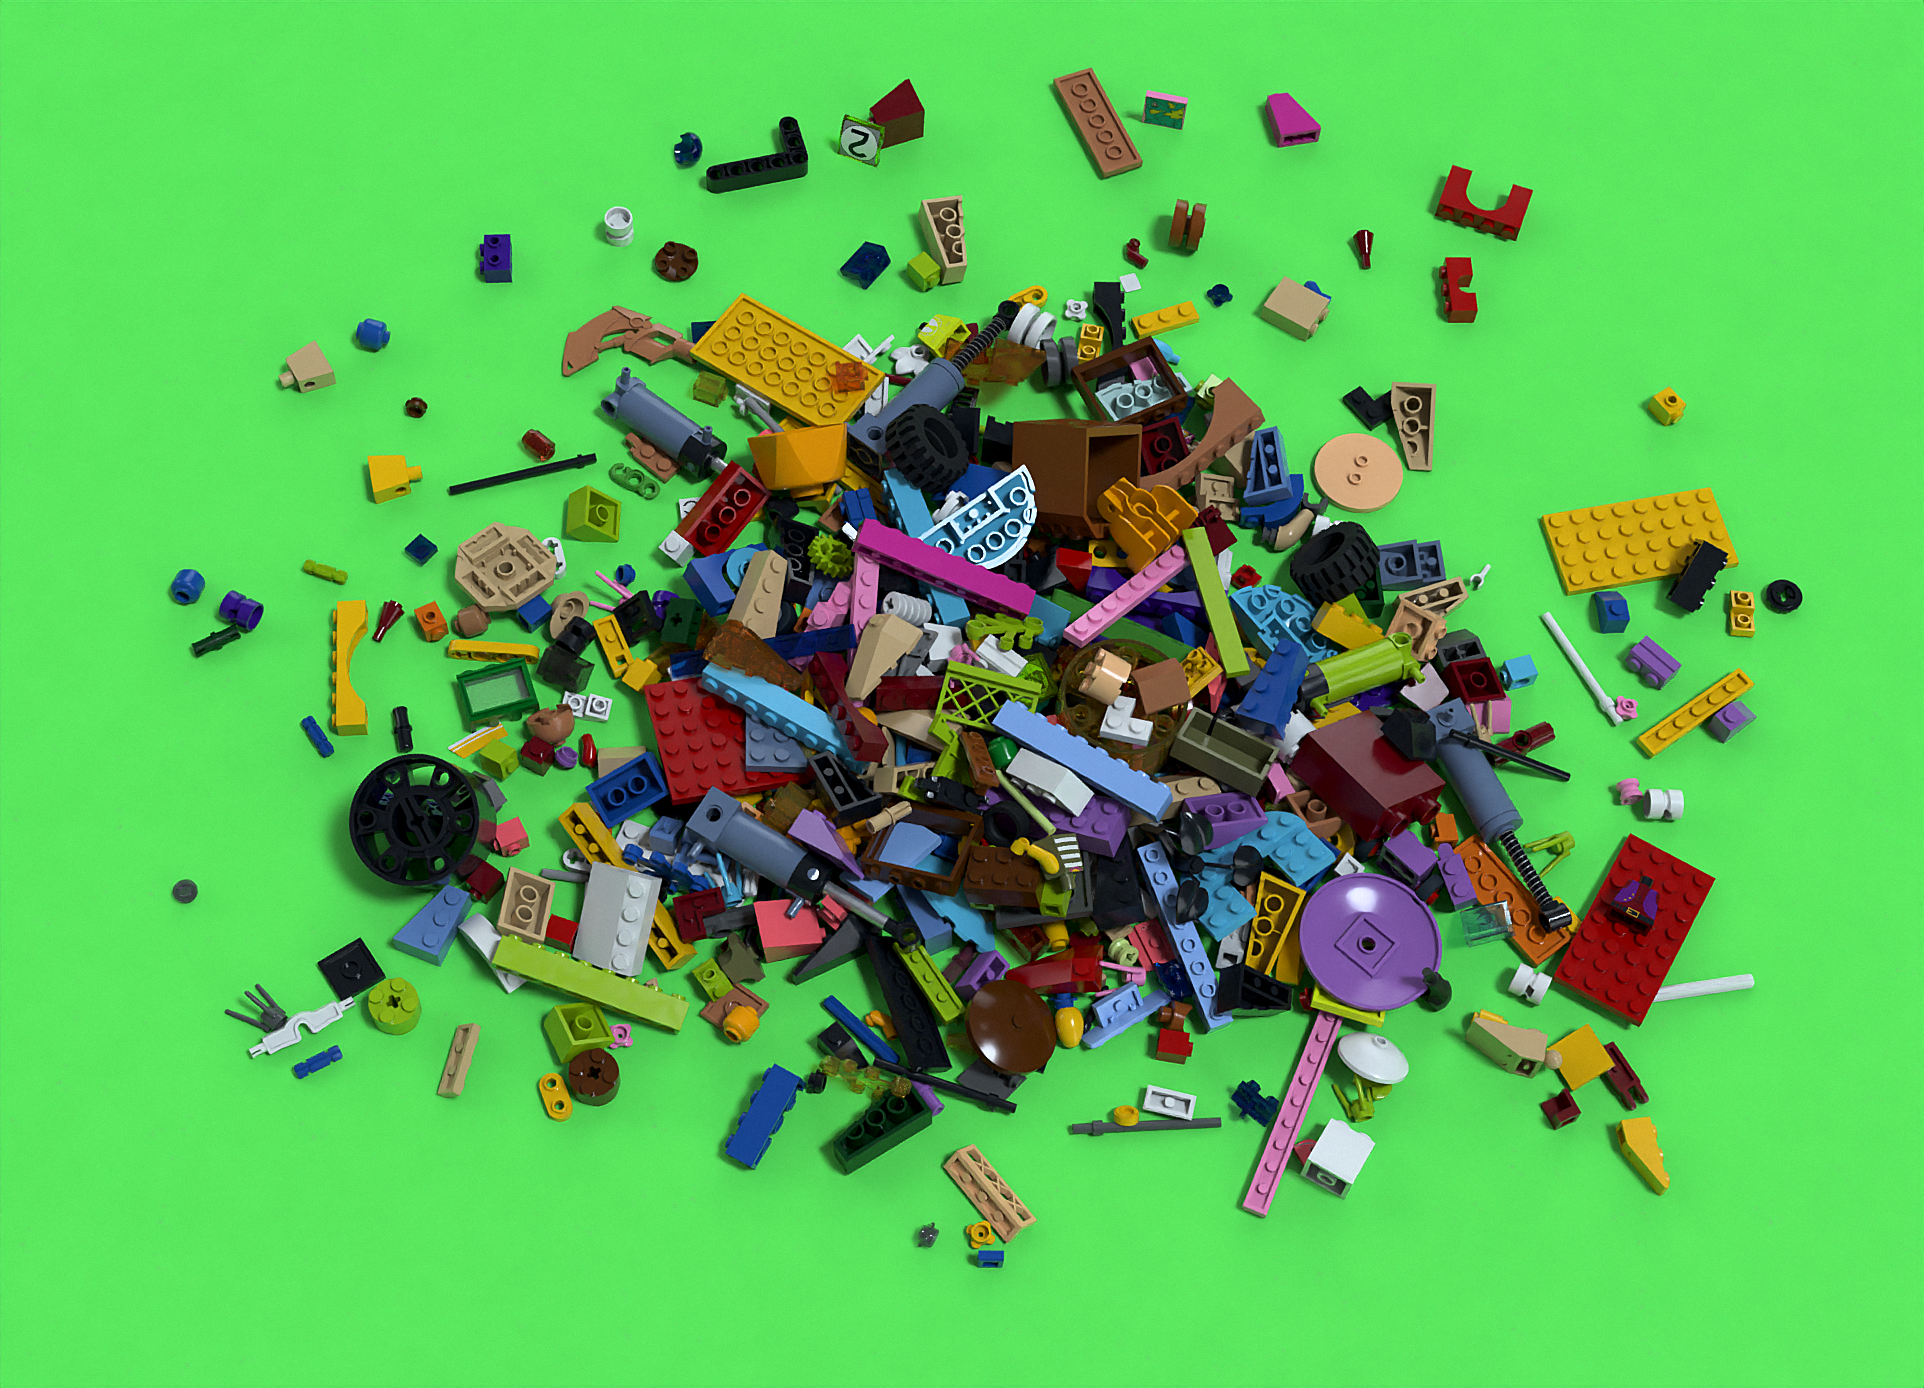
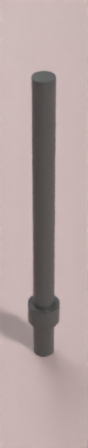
M1221 1117L1193 1118L1191 1121L1185 1119L1138 1121L1137 1124L1132 1126H1122L1116 1122L1103 1123L1102 1120H1093L1092 1123L1072 1124V1133H1092L1095 1136L1103 1135L1106 1132L1221 1127Z

